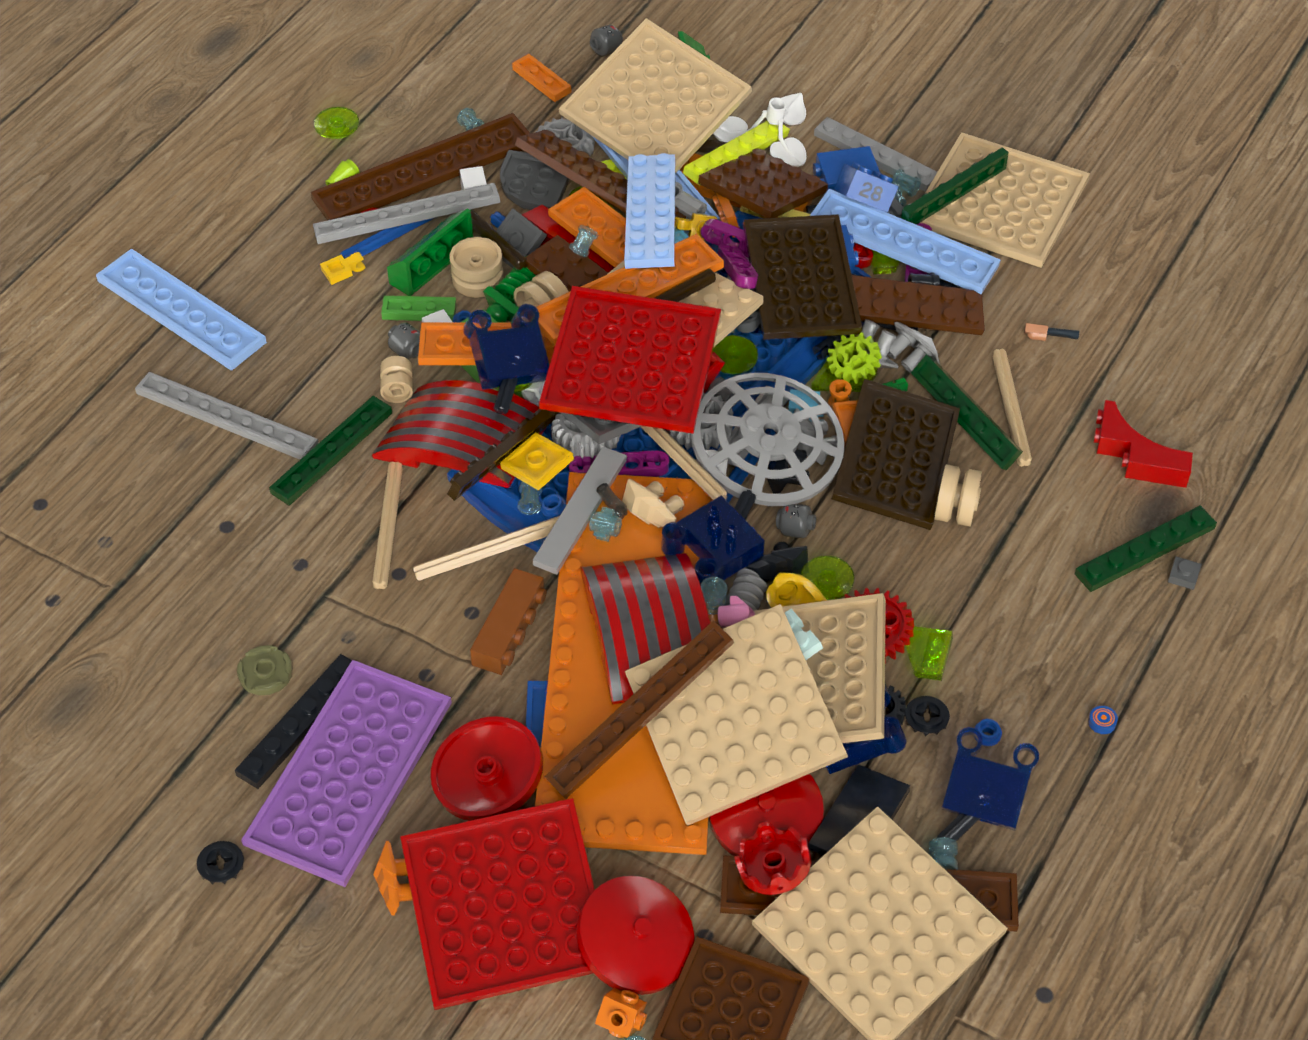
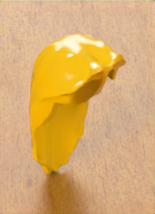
M779 573L766 590V600L771 608L779 604L784 607L827 601L821 591L809 579L795 573Z

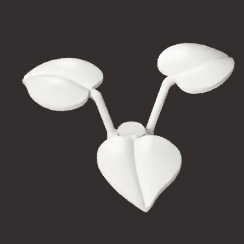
M797 93L782 98H772L769 101L767 110L762 111V115L750 129H748L747 123L741 118L729 116L713 133L719 141L729 142L758 126L766 117L770 124L778 125V139L780 141L771 144L770 155L781 158L791 166H803L806 162V150L803 144L793 137L783 139V122L787 125H798L806 118L802 93Z

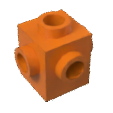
M613 988L604 995L595 1024L608 1029V1032L615 1037L629 1038L636 1031L642 1030L647 1018V1014L644 1013L647 1002L639 999V996L634 992L620 991Z

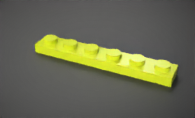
M766 121L685 165L683 174L698 184L699 175L733 159H737L741 155H746L754 149L764 150L774 142L779 141L778 125H772ZM783 125V139L788 136L790 130L785 125Z

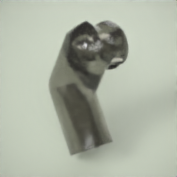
M607 483L599 485L596 492L611 511V517L616 521L622 520L627 515L628 509L626 504L614 494Z

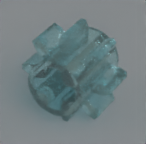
M602 507L601 512H594L592 514L589 528L590 531L594 532L593 535L597 536V539L609 542L610 536L617 537L620 533L622 519L617 517L618 513L615 512V509Z

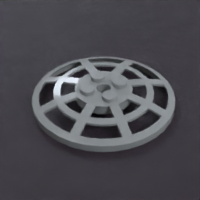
M770 373L737 375L714 386L701 400L694 434L691 433L692 447L699 464L728 493L740 498L743 491L751 490L756 495L754 504L765 506H786L813 498L832 482L840 468L844 455L843 431L837 416L828 403L808 386L794 379ZM751 380H767L775 382V387H756L744 390L737 383ZM785 385L805 393L819 405L810 407L796 395L784 391ZM727 387L734 394L724 404L719 414L703 413L710 399L720 390ZM773 394L771 404L764 403L758 405L751 395ZM783 397L795 402L803 410L792 413L782 407ZM740 400L749 409L743 417L727 415L731 407ZM827 413L832 421L837 434V447L823 441V430L817 417L818 415ZM810 418L815 428L816 438L801 433L799 422ZM701 423L717 424V438L722 450L710 458L705 451L701 439ZM725 425L739 427L740 439L729 444L725 434ZM764 429H772L776 432V435H767ZM799 443L813 447L811 454L802 463H800L794 453ZM746 449L750 454L759 458L758 465L754 466L746 462L737 453ZM822 451L835 457L828 472L819 481L812 484L805 470L815 463L820 452ZM729 458L740 469L755 475L752 489L732 481L720 472L716 466ZM786 459L791 467L782 470L767 469L769 461ZM796 476L803 488L796 492L784 494L762 492L765 478L784 479Z

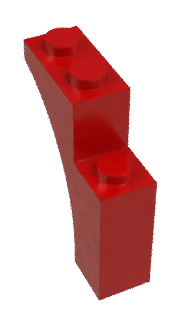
M1105 400L1103 410L1098 409L1096 424L1100 425V428L1095 429L1093 443H1098L1096 454L1122 458L1121 467H1126L1125 478L1187 488L1192 469L1193 452L1172 449L1144 437L1126 422L1118 410L1115 401Z

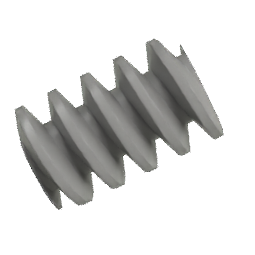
M741 569L737 572L733 586L730 588V593L726 597V602L723 606L730 605V596H737L755 611L760 607V601L764 598L767 584L756 572L750 569Z

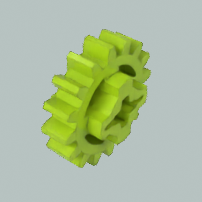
M862 332L858 337L850 334V338L847 339L842 335L840 343L837 341L833 342L835 349H828L830 355L827 358L829 369L832 374H835L837 380L843 378L850 382L853 379L855 384H858L860 378L868 380V374H876L874 367L878 368L881 366L879 359L882 358L878 343L873 341L872 336H868L865 339Z

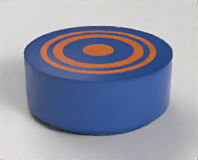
M1097 706L1090 712L1088 723L1094 732L1109 734L1115 730L1118 716L1110 707Z

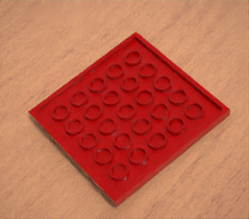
M572 286L540 397L539 409L694 434L721 318V309Z
M573 798L400 836L434 1010L594 974L583 959L577 940L579 913L585 901L595 889Z

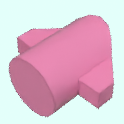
M730 596V605L718 607V621L722 628L755 615L753 609L737 596Z

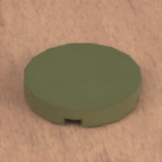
M272 645L258 646L250 649L237 665V675L241 686L249 693L256 695H271L281 691L288 685L293 671L289 655L284 650L282 652Z

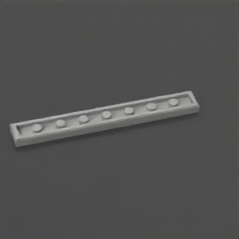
M490 183L315 223L313 228L317 243L322 244L453 214L467 208L470 210L500 203V197L495 183Z
M148 372L135 388L138 395L297 459H302L319 444L318 439L152 372Z

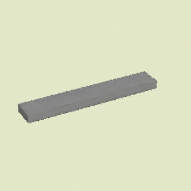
M606 447L600 450L533 559L534 566L556 575L558 574L626 462L625 454Z

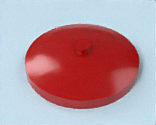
M497 716L473 720L452 732L437 750L431 766V785L439 802L449 813L467 821L515 811L532 796L541 780L543 773L542 751L532 732L516 720Z
M807 774L709 816V822L718 842L733 856L739 855L741 840L753 836L757 831L758 825L765 821L772 823L778 830H787L789 826L795 828L803 838H806L808 844L823 821V798L814 778Z
M640 876L617 877L600 885L585 901L577 921L579 949L590 970L608 986L620 991H631L637 995L656 993L673 984L679 978L695 942L691 918L680 899L664 885Z

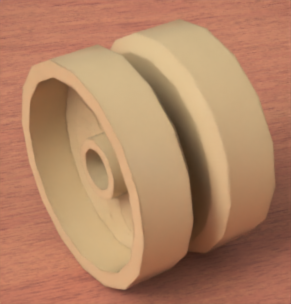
M472 237L459 241L452 247L449 254L452 283L457 292L467 297H485L483 291L488 286L495 289L501 280L504 279L501 248L494 241L488 238Z
M544 271L533 277L531 282H526L516 288L514 291V301L516 306L522 309L524 316H529L528 310L566 294L568 290L557 276L551 272Z
M946 464L938 496L935 520L948 522L952 517L954 507L958 508L957 524L971 527L974 511H977L981 493L979 486L982 471L968 469L965 473L963 484H960V468Z

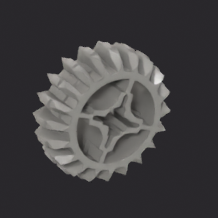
M561 117V119L556 120L553 118L552 122L545 121L544 126H539L538 131H536H552L556 137L570 142L572 147L577 150L584 151L590 156L593 154L594 138L568 119Z
M721 395L713 396L703 413L719 414L727 401H723ZM732 408L727 415L733 416ZM701 423V439L705 450H709L711 446L717 449L719 446L716 432L717 424ZM725 425L726 437H730L732 427L734 426ZM667 430L681 446L685 445L686 450L692 447L691 433Z
M562 414L555 416L551 426L553 442L572 452L574 457L581 456L582 459L588 456L593 459L603 447L609 449L616 448L620 437L618 436L598 444Z

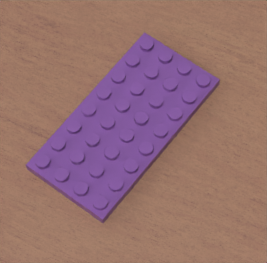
M352 660L241 840L243 846L346 887L452 703L451 697Z

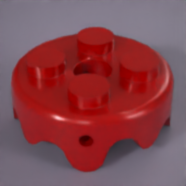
M768 821L760 823L753 836L741 840L739 855L734 856L739 875L744 884L754 892L764 895L782 894L794 889L806 878L811 866V855L806 838H803L791 826L787 830H778ZM781 860V863L777 866H768L769 862Z

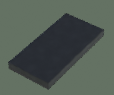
M858 765L809 841V850L824 856L877 806L893 820L910 792V785Z

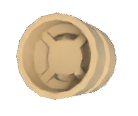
M391 356L384 359L380 365L381 396L384 400L392 403H402L409 400L413 394L412 363L402 356Z

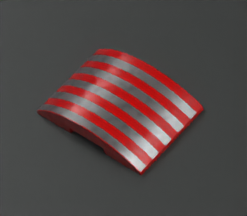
M461 380L431 382L416 389L373 452L372 457L373 459L387 462H400L402 465L418 468L422 462L459 470L464 473L468 470V465L475 458L482 459L485 452L493 444L498 446L502 443V438L509 431L516 432L518 426L526 418L531 420L539 407L513 394L508 413L498 414L493 407L499 388ZM499 465L479 482L509 488L515 477L502 470L501 465Z
M686 553L581 567L590 613L593 614L602 652L601 660L612 705L625 703L634 694L626 676V670L687 645L710 624L702 589L695 569Z

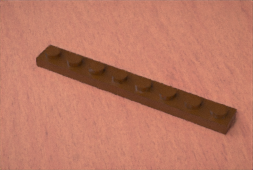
M713 620L557 764L545 778L567 799L734 644L733 639Z

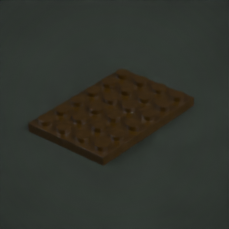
M839 214L744 220L743 228L749 262L758 273L757 285L754 290L763 296V304L758 308L763 340L850 335L862 332V323Z
M864 379L831 500L931 530L934 524L945 465L948 463L960 408Z

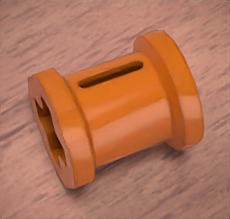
M838 379L831 382L829 386L831 394L828 399L829 406L835 400L836 402L849 401L848 396L851 394L852 386L848 381Z

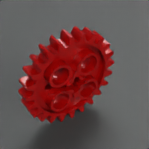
M865 588L864 594L854 590V597L880 594L879 588H876L874 593H870L869 589ZM888 590L884 593L886 599L885 664L887 656L895 660L896 651L904 653V645L910 646V637H914V618H912L911 609H907L906 601L899 602L898 595L890 598V591ZM848 594L844 595L845 598H851Z

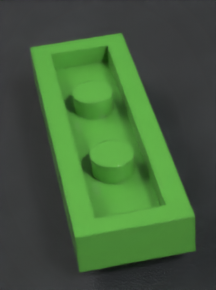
M384 296L381 312L382 320L422 321V317L442 309L453 320L456 313V297Z

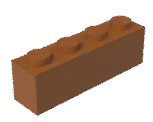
M513 569L470 649L472 666L499 675L503 674L506 666H511L517 645H522L528 624H533L538 605H542L545 601L547 590L544 589V577Z

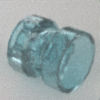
M709 577L703 580L701 589L708 614L714 615L718 614L719 606H725L727 584L718 577Z
M943 837L931 840L929 842L930 856L944 869L958 870V861L955 859L958 854L957 842Z

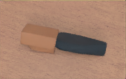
M1029 323L1025 325L1024 334H1027L1028 338L1032 340L1046 341L1047 335L1077 340L1079 338L1078 330L1048 328L1045 325Z

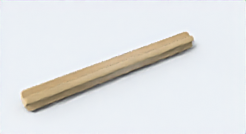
M1003 348L1000 350L995 349L992 357L1011 438L1023 451L1017 458V464L1021 467L1029 466L1032 457L1007 353Z
M641 425V428L716 503L720 504L722 501H726L727 491L665 429Z
M392 461L388 465L372 581L375 589H385L388 585L403 471L400 462Z
M560 516L415 565L413 567L417 580H423L547 537Z

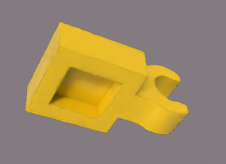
M692 213L691 219L675 217V227L679 230H689V237L697 234L705 240L701 235V228L708 219H717V217Z
M360 252L353 253L345 259L342 255H339L320 264L322 272L331 285L353 276L352 271L361 272L366 268L362 262L364 258Z

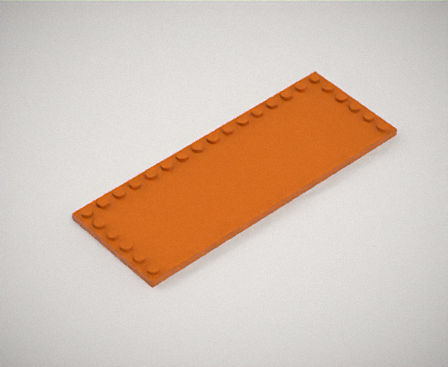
M569 472L566 505L586 473ZM617 475L559 571L541 743L543 773L537 786L535 806L566 800L545 776L623 704L612 705L601 660L602 652L593 614L590 613L581 567L686 553L698 577L710 623L714 620L718 624L722 538L708 534L709 524L723 522L724 501L720 504L716 503L693 479ZM628 479H632L644 487H647L653 481L659 482L664 488L663 496L659 497L663 503L673 495H678L682 498L684 507L683 510L674 514L677 520L673 531L663 527L658 528L653 524H647L632 514L622 504ZM646 725L567 798L574 799L582 838L586 848L706 855L708 817L687 826Z

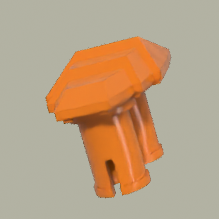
M386 841L373 875L391 915H395L400 901L413 900L410 884H399L397 881V876H408L405 859H395L391 843Z

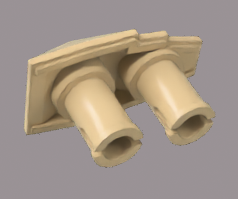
M632 479L627 481L622 504L632 514L647 524H653L658 528L663 527L673 531L677 520L674 514L683 510L684 501L678 495H673L663 503L659 497L663 496L664 488L657 481H653L647 487L640 485Z

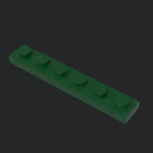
M1002 147L994 153H990L986 158L972 164L965 171L957 173L952 179L941 183L931 192L925 193L918 200L907 204L902 209L901 219L916 225L1004 171L1007 166L1009 152Z
M926 354L911 374L938 402L960 408L957 422L1001 469L1007 471L1023 451L932 356Z
M375 396L369 398L269 487L270 494L290 506L393 414L392 407Z
M1199 505L1077 567L1075 575L1090 592H1093L1214 530L1217 522Z

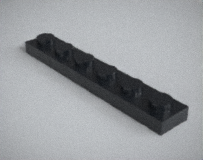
M342 654L335 659L235 769L237 777L257 789L263 785L305 738L350 665L351 659Z

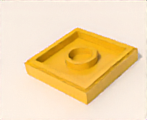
M535 432L502 460L500 465L502 470L539 491L572 462L574 456L572 452Z

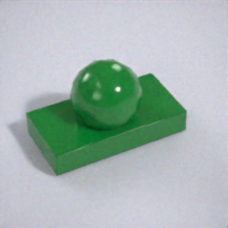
M488 286L483 291L489 305L485 311L498 323H506L507 320L513 323L517 318L524 316L522 309L493 287Z

